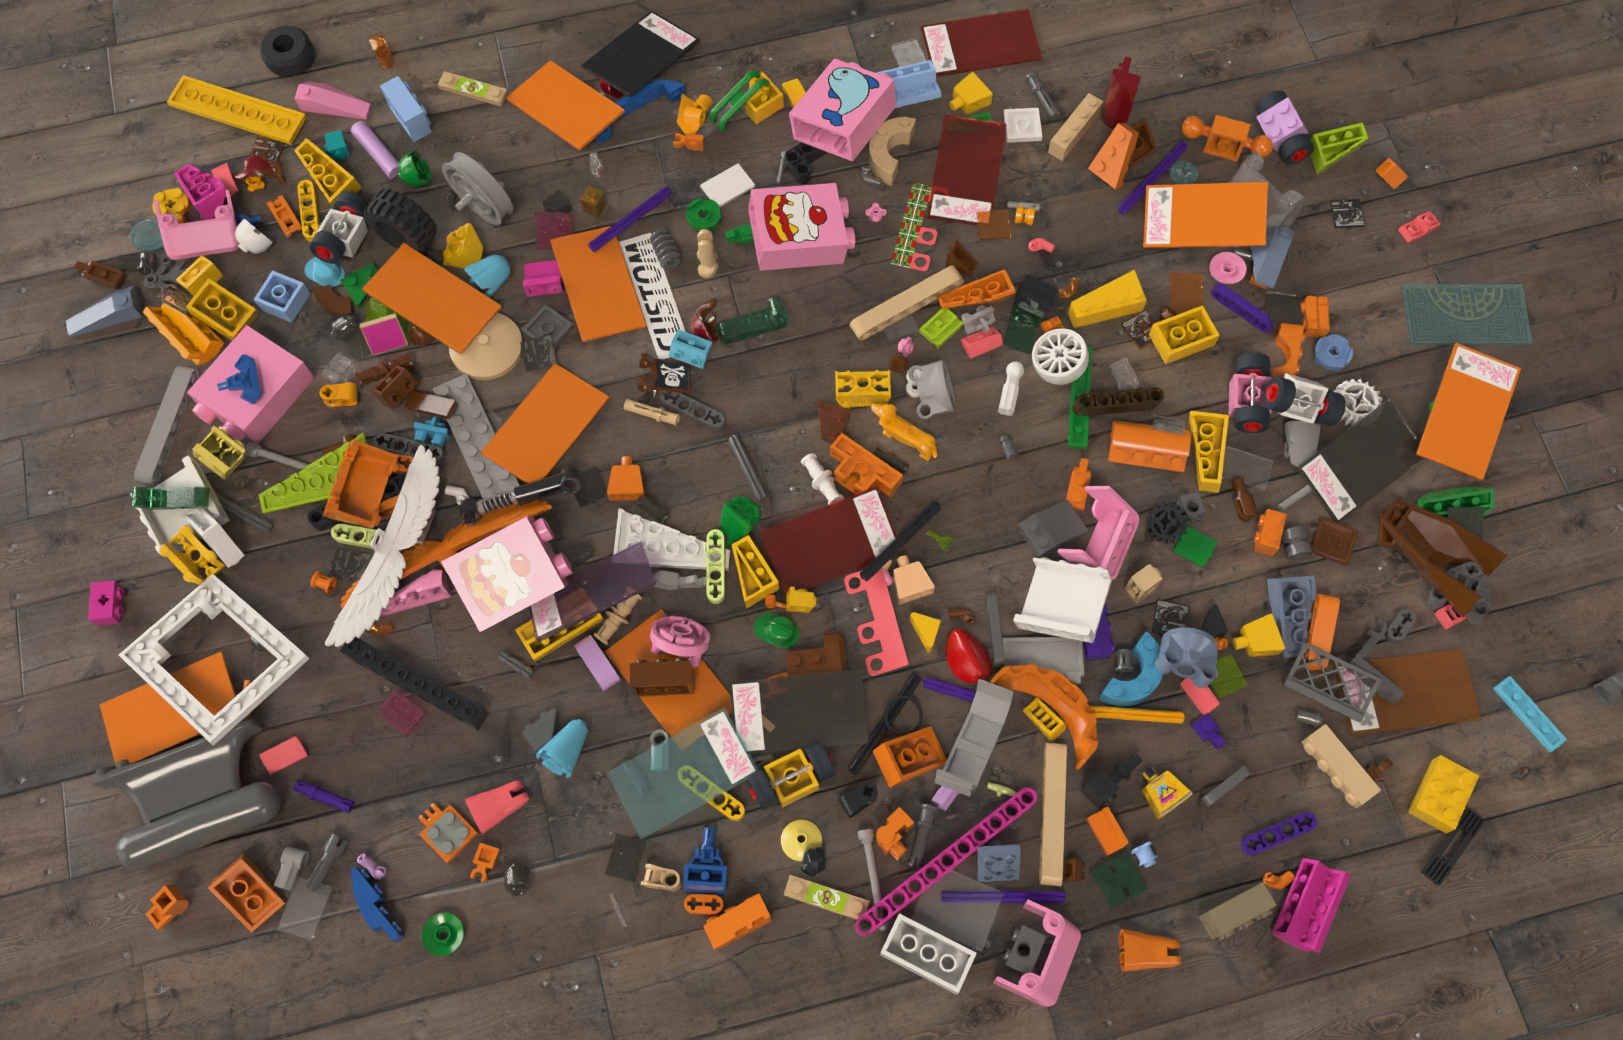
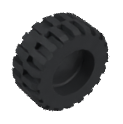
M380 190L364 211V218L369 227L385 242H388L397 249L405 243L422 254L437 233V226L430 215L420 205H417L415 201L395 190Z

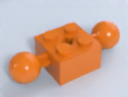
M1216 115L1212 127L1205 126L1202 119L1197 116L1186 118L1181 126L1183 135L1189 139H1196L1201 135L1207 137L1204 153L1236 162L1243 147L1249 148L1251 153L1257 158L1267 157L1273 150L1272 140L1268 136L1259 135L1254 139L1248 138L1247 135L1251 124L1225 116Z

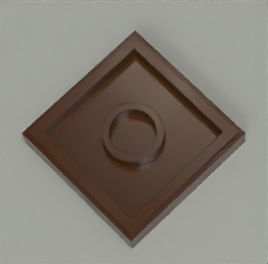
M1321 517L1311 544L1313 554L1347 566L1359 531Z

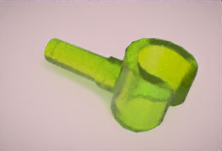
M930 530L927 532V535L940 543V547L943 550L949 548L944 544V541L950 544L953 543L952 538L949 536L942 538Z

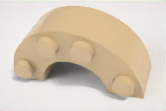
M898 117L885 121L870 139L869 165L877 178L882 179V182L889 186L893 185L898 173V160L893 158L888 152L896 145L910 144L915 132V118Z

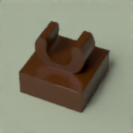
M1063 860L1062 882L1071 883L1085 880V877L1081 876V869H1085V865L1081 864V860Z

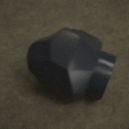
M822 847L809 849L804 853L800 870L809 877L814 878L816 874L826 869L825 850Z

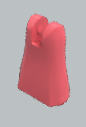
M521 780L507 783L465 799L482 834L529 801L530 798L527 792L514 798L511 796L524 787Z

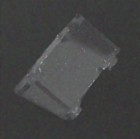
M1255 151L1246 158L1229 183L1268 182L1266 229L1276 225L1289 227L1296 220L1306 199L1294 190H1290L1282 195L1258 172L1262 169L1264 160Z

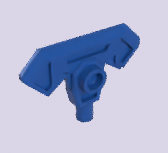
M243 354L234 366L240 373L226 378V382L218 383L217 387L219 391L229 389V391L243 390L240 398L250 404H255L262 395L255 359Z

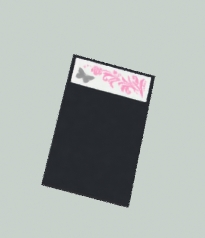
M651 10L584 62L581 68L631 98L694 47L700 39Z

